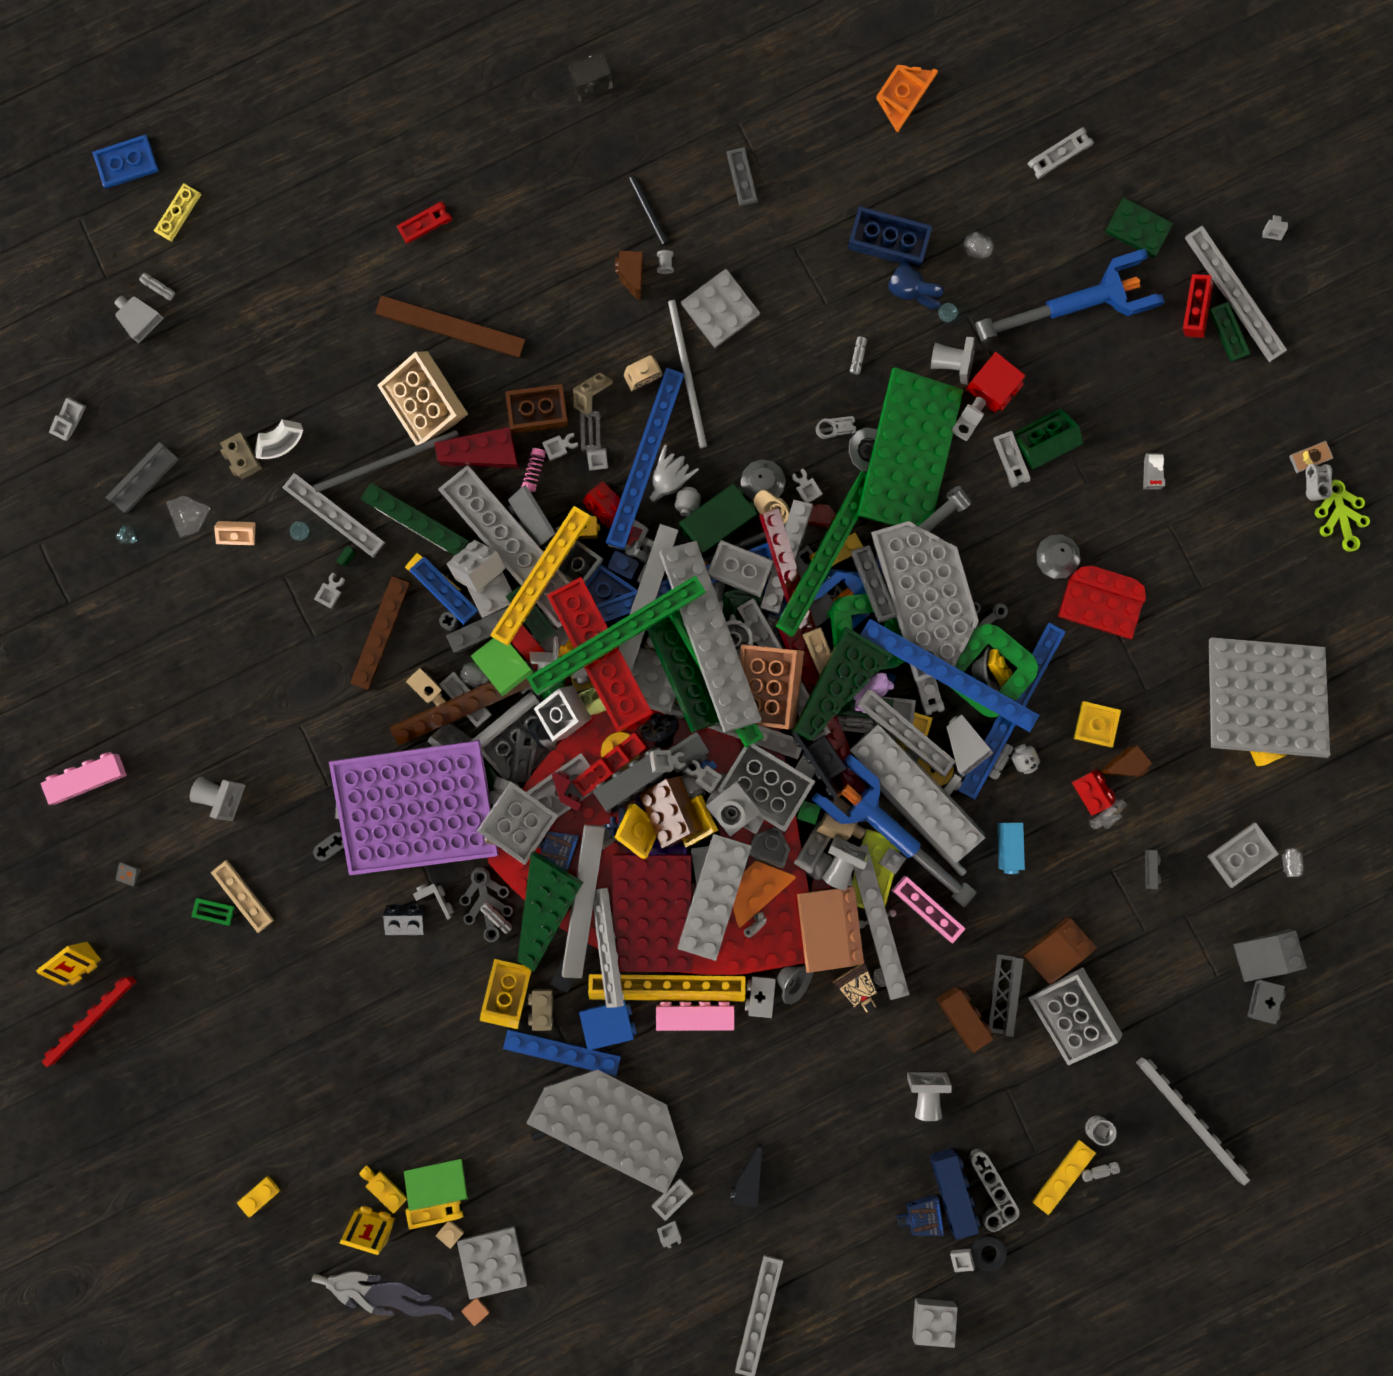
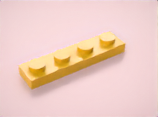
M1078 1140L1032 1202L1049 1215L1096 1153Z

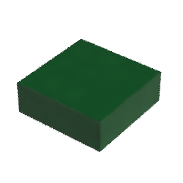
M346 546L336 561L343 567H346L356 552L349 546Z

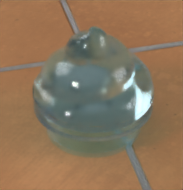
M125 525L121 527L115 537L121 544L135 543L137 541L133 528L130 526L126 527Z

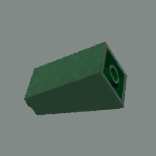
M730 485L679 522V529L688 541H697L702 558L718 547L720 540H727L756 517V506L751 501L747 502L743 497L745 493L739 486Z

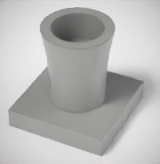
M966 337L964 350L935 343L931 369L959 370L960 383L968 385L975 353L974 338Z
M199 777L191 788L190 801L213 806L209 817L233 821L246 785L239 782L222 780L221 786H218L204 777Z
M738 781L734 782L706 804L708 810L730 837L762 812ZM734 809L736 814L730 813L729 810Z
M835 836L828 851L835 858L822 876V879L837 889L846 890L854 867L857 866L864 870L870 852Z
M907 1072V1080L911 1092L918 1093L915 1117L923 1121L942 1119L940 1093H951L952 1088L947 1073Z

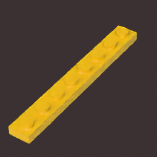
M573 506L490 634L491 637L506 646L510 644L591 518L589 514Z

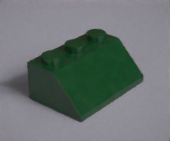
M1061 408L1013 432L1023 459L1032 469L1083 444L1079 425Z

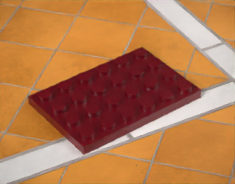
M613 854V930L616 937L615 945L618 954L619 972H692V953L678 949L692 902L691 854H649L645 859L640 858L636 854Z

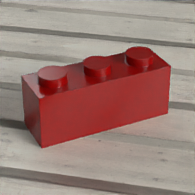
M1192 274L1183 325L1185 337L1204 338L1213 289L1212 275Z

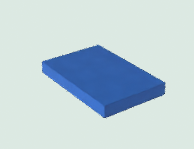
M146 134L92 152L105 189L159 172Z

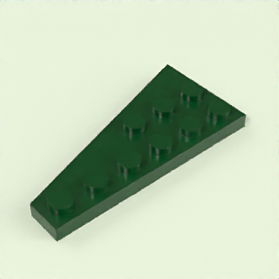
M844 627L793 732L807 740H812L827 725V722L834 715H837L841 708L894 655L848 627Z
M535 851L530 856L518 962L532 971H535L584 883Z

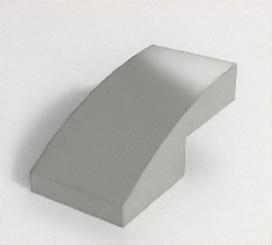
M70 397L66 398L60 414L54 418L49 433L67 441L80 421L86 406Z

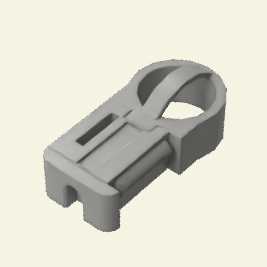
M853 416L822 419L816 426V433L822 439L850 433L853 435L856 432V426H854L855 419ZM823 422L831 425L829 428L819 429L820 424ZM832 431V433L829 435L822 434L824 432Z

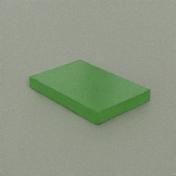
M495 638L471 655L502 696L533 673L511 644L506 646Z
M462 1159L404 1171L409 1211L468 1199Z

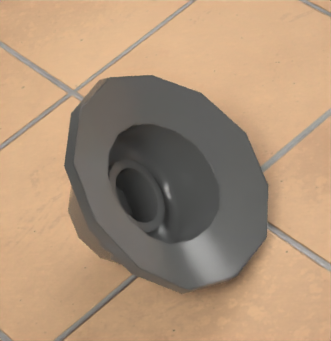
M863 428L856 431L849 440L850 458L852 463L861 471H868L877 429Z
M763 459L751 462L743 471L741 478L742 490L752 501H754L755 496L761 490H767L778 498L783 493L786 483L782 469L775 462Z
M1062 534L1050 535L1042 540L1036 552L1038 567L1044 575L1053 579L1067 578L1076 571L1081 561L1080 551L1074 540Z
M988 647L982 657L976 658L972 662L973 678L998 691L1001 686L987 665L990 650L994 648Z
M795 965L787 966L780 971L777 983L783 991L782 999L784 1003L793 1004L800 1000L806 992L814 973H806V965L802 967Z

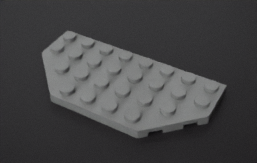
M910 521L871 532L887 589L898 615L896 619L901 636L955 667L960 654L969 641V637L979 622L957 547L923 530ZM910 664L915 681L931 677Z
M598 1069L545 1087L527 1121L528 1125L666 1194L683 1159L667 1105Z

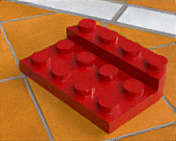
M1095 566L1081 567L1069 578L1058 617L1131 640L1142 605L1146 599L1145 587L1137 580Z

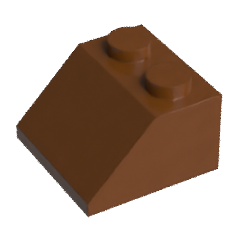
M619 251V257H615L616 274H619L621 283L637 300H641L642 252Z
M1130 746L1100 769L1099 772L1108 775L1141 777L1150 770L1148 767L1152 763L1138 746Z

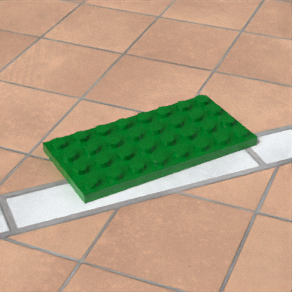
M896 367L892 369L857 516L890 526L907 521L919 526L934 513L953 436L952 429L956 424L963 389Z

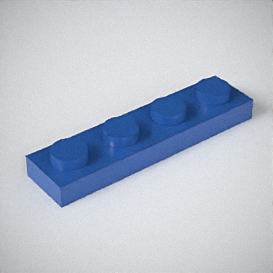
M425 557L410 568V572L463 625L478 613V609Z

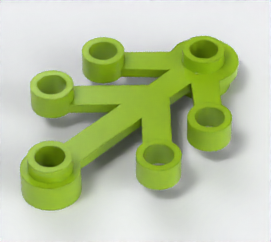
M1332 480V488L1333 486L1336 487L1337 493L1332 490L1331 496L1325 499L1322 505L1315 510V516L1317 518L1326 517L1328 515V508L1334 501L1336 508L1326 525L1320 528V534L1324 537L1331 535L1333 527L1339 519L1344 535L1342 546L1344 550L1352 552L1359 548L1360 540L1356 536H1352L1348 517L1356 521L1357 526L1360 528L1368 526L1370 519L1345 506L1343 499L1351 502V506L1358 510L1364 507V499L1347 492L1342 481ZM1356 500L1360 501V507L1356 505ZM1320 509L1324 511V515L1319 514ZM1361 518L1366 521L1365 525L1361 524ZM1325 527L1329 529L1328 534L1324 532ZM1348 541L1352 543L1351 548L1347 546Z

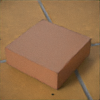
M475 1298L462 1309V1313L473 1326L478 1324L490 1312L479 1298Z

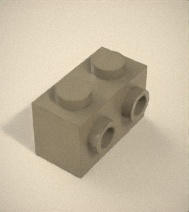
M241 432L220 443L223 448L220 451L226 460L229 459L231 463L229 468L234 476L244 479L262 469L246 437Z
M533 989L532 994H529L528 1004L532 1006V1014H529L528 1024L532 1026V1031L552 1030L553 989Z

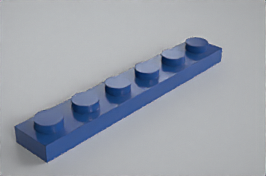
M511 1029L507 1030L503 1047L505 1050L580 1068L598 1069L614 1076L617 1075L621 1058L619 1055L594 1049L588 1050L586 1047Z

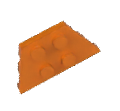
M897 65L878 93L876 99L897 132L900 131L937 75L938 70H922L921 67L910 68L904 65Z
M757 860L743 872L733 904L738 927L741 928L796 877Z

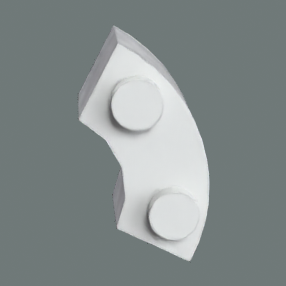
M282 419L275 430L268 433H258L254 450L256 458L271 459L289 452L302 436L303 428L301 423Z

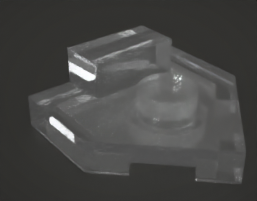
M187 496L166 502L180 538L199 532L210 510L209 506L196 502Z
M1117 799L1111 807L1102 811L1089 824L1093 829H1098L1102 826L1108 829L1122 818L1120 813L1127 804L1123 799Z

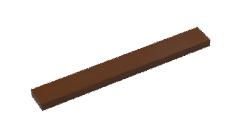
M380 296L375 312L376 315L519 359L525 344V339L384 296Z

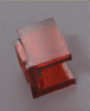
M812 504L813 508L807 525L830 527L831 522L835 519L836 511H832L833 508H830L829 505L816 504L815 506Z

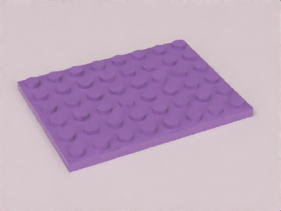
M480 740L329 762L349 875L500 855L498 846L485 843V837L477 832V829L492 809Z

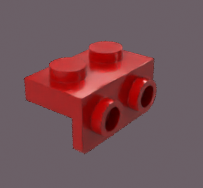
M602 481L588 492L583 503L601 523L610 528L621 499Z
M1097 769L1072 782L1091 816L1111 807L1116 802L1114 792L1107 787L1104 775L1098 772Z

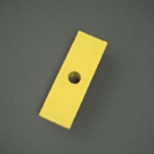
M183 183L154 231L172 242L200 198V192Z

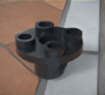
M654 713L639 730L644 740L655 742L654 746L658 748H667L674 741V733L678 730L679 723L675 715Z

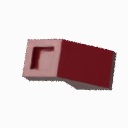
M560 770L558 773L553 772L552 778L560 802L579 811L582 803L579 802L580 798L571 793L568 796L565 795L572 782L568 779L570 775Z

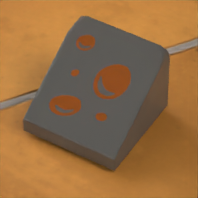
M120 862L116 880L134 887L141 868L126 862Z

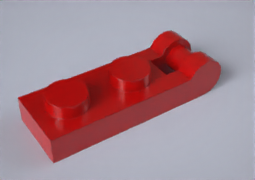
M439 202L397 225L406 244L452 221L453 218L450 213L446 212V206L443 202ZM439 213L440 217L435 219L434 214Z

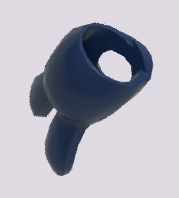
M905 261L896 269L888 284L890 292L903 300L915 299L929 309H939L941 307L939 301L928 296L940 297L944 293V288L938 284L924 282L923 276L912 269Z

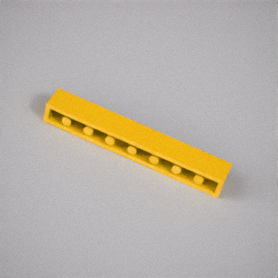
M589 974V1000H605L602 974ZM621 975L620 980L624 996L623 1000L745 1002V976Z

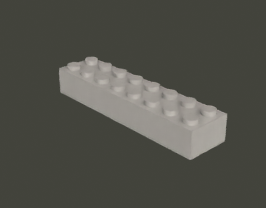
M878 722L851 746L850 751L879 779V782L955 863L960 861L985 839V833L914 757L906 751L898 740Z

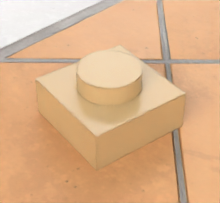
M447 1221L436 1234V1237L451 1249L464 1231L452 1221Z

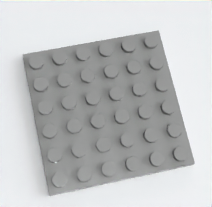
M1223 638L1209 639L1211 748L1324 758L1330 756L1325 647Z

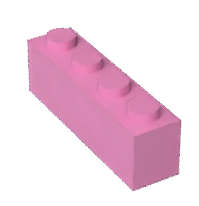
M107 752L100 755L101 759L96 761L91 759L83 762L79 768L70 767L65 769L62 775L54 774L46 777L47 781L42 782L41 786L48 804L56 805L127 776L119 754Z
M903 876L892 889L898 897L949 942L953 943L965 930L960 923L908 877Z
M662 1001L660 1005H656V1031L734 1030V1005H730L729 1001H719L718 1005H711L710 1001H700L699 1005H691L690 1001H681L680 1005H672L670 1001Z

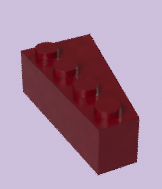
M509 427L434 443L437 460L441 466L466 467L468 465L519 469L512 432Z

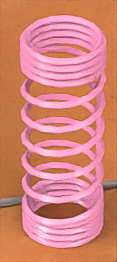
M532 448L530 455L533 458L530 459L544 461L536 457L545 458L546 451ZM529 459V461L532 463H528V466L530 468H527L526 470L529 473H525V476L528 478L523 479L525 482H522V487L526 485L530 492H535L537 485L532 484L526 481L525 479L535 481L538 480L531 478L526 474L540 476L538 474L530 472L528 469L541 471L540 469H536L530 466L529 464H534L538 466L542 465L537 464Z

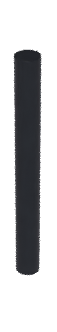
M631 176L629 181L662 245H666L669 241L636 176Z

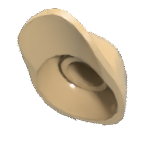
M761 490L754 498V505L759 513L762 514L779 508L783 524H785L790 513L786 502L781 498L775 497L767 490Z

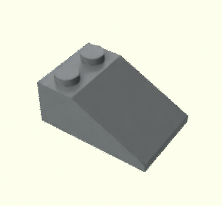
M1286 929L1233 944L1244 982L1288 974L1307 968L1296 930Z

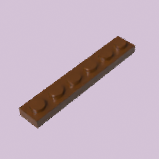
M391 577L351 679V684L367 690L370 689L410 583Z

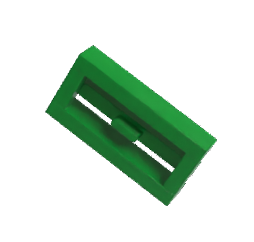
M196 898L191 917L230 926L235 906ZM199 904H207L219 908L228 909L229 911L227 913L215 909L199 906ZM198 910L208 913H213L227 917V919L223 920L215 917H210L198 914L197 912Z

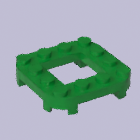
M867 594L838 597L831 605L830 610L827 612V618L831 617L834 647L844 627L853 630L851 615L874 612ZM896 618L884 621L885 628L901 636ZM894 655L882 666V669L898 667L905 661Z
M992 624L981 625L972 632L955 667L965 672L987 645L998 649V652L1018 668L998 692L1016 702L1035 680L1038 672L1037 661L1029 651L998 626ZM951 688L982 715L987 717L1000 716Z

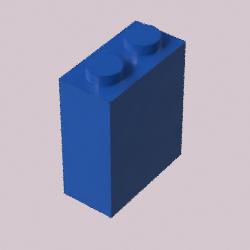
M623 1000L624 1006L606 1008V1004L579 1011L588 1050L634 1040V1034H637L635 1023L630 1022L629 1015H632L630 1003L626 1004V1000Z

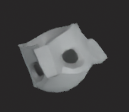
M667 445L663 447L652 479L654 489L650 500L653 502H657L664 495L677 492L699 470L696 468L687 474L689 465L686 464L684 466V456L674 459V454H670L665 459Z

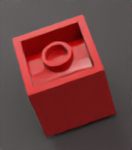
M995 352L973 378L966 390L975 398H983L986 401L985 406L996 413L998 409L1002 411L1012 399L1010 395L1014 397L1024 385L1022 380L1025 375Z

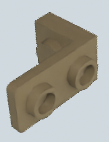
M598 373L573 388V407L586 415L592 412V396L613 383L612 379L602 373Z

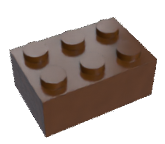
M562 384L505 391L512 434L569 426Z
M680 776L665 779L639 794L661 848L676 845L704 830Z
M954 986L936 998L966 1046L973 1053L993 1041L991 1034H993L987 1023L981 1022L979 1018L982 1015L976 1007L969 1004L971 999L965 990L963 991L962 988L958 989Z

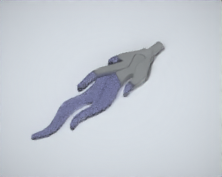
M348 1271L334 1276L330 1275L329 1277L313 1274L312 1282L326 1285L327 1289L332 1291L343 1304L350 1308L356 1307V1303L351 1299L353 1298L365 1310L376 1315L393 1316L394 1311L378 1307L390 1306L413 1317L440 1314L450 1320H454V1316L443 1307L416 1305L402 1298L401 1296H408L421 1302L429 1301L432 1298L431 1295H422L404 1284L388 1282L365 1285L359 1282L379 1281L381 1279L380 1275H371L362 1271Z

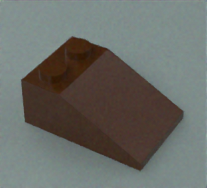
M1066 917L1023 956L1051 985L1082 962L1097 947L1071 918Z

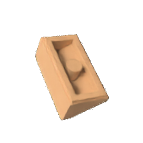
M218 521L214 526L216 544L255 545V522Z

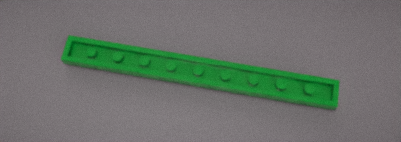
M864 471L859 473L776 624L777 628L791 637L795 635L859 517L857 512L867 475Z
M693 576L528 676L527 680L538 696L706 594L705 589L697 576Z

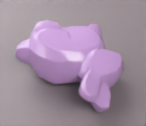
M885 673L874 674L869 679V682L853 697L856 701V711L866 713L857 706V703L868 689H871L881 698L888 690L894 688V684L887 679Z

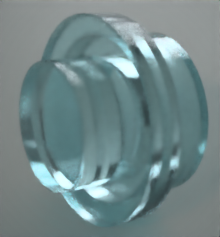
M951 303L943 304L938 311L939 318L944 322H952L957 316V308Z
M295 522L290 527V535L293 539L302 541L308 537L309 528L303 522Z

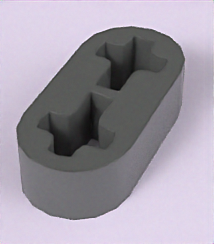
M341 832L333 833L314 848L313 854L317 860H328L344 848L343 840L341 841L342 845L336 844L332 846V843L336 841V836L342 837ZM329 846L330 849L325 852L326 857L323 855L319 856V848L325 849Z

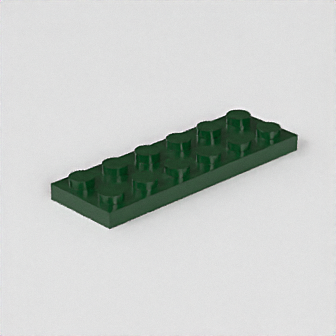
M663 619L648 628L647 632L691 733L720 724L703 674L671 619Z

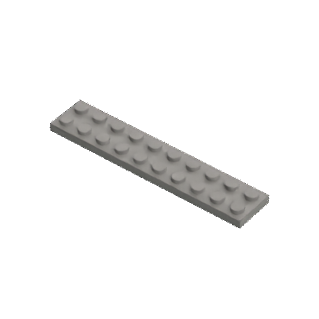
M467 465L438 490L485 545L498 552L505 568L520 585H523L544 552ZM558 569L536 604L560 630L563 626L547 597V594L570 583Z
M697 541L660 550L659 555L672 589L696 575L706 591V594L681 608L680 613L723 732L726 733L761 722L762 719Z

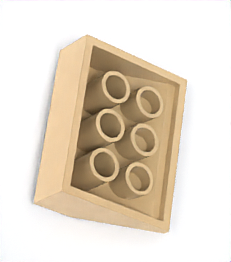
M428 351L415 352L377 385L415 445L436 438L468 415Z

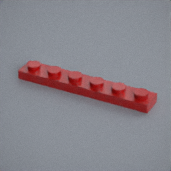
M132 976L119 979L115 983L116 988L112 992L108 991L101 997L102 1002L98 1006H92L87 1011L88 1016L84 1020H78L73 1025L74 1030L70 1034H64L59 1039L60 1044L56 1048H50L45 1053L46 1058L42 1063L46 1067L54 1065L137 981Z

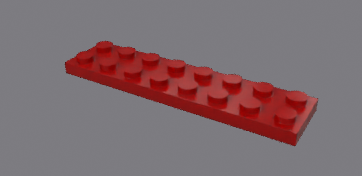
M582 577L547 594L574 648L608 629ZM618 647L584 667L618 733L653 715Z

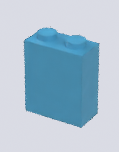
M997 823L999 869L1004 870V873L1019 874V870H1025L1023 823Z

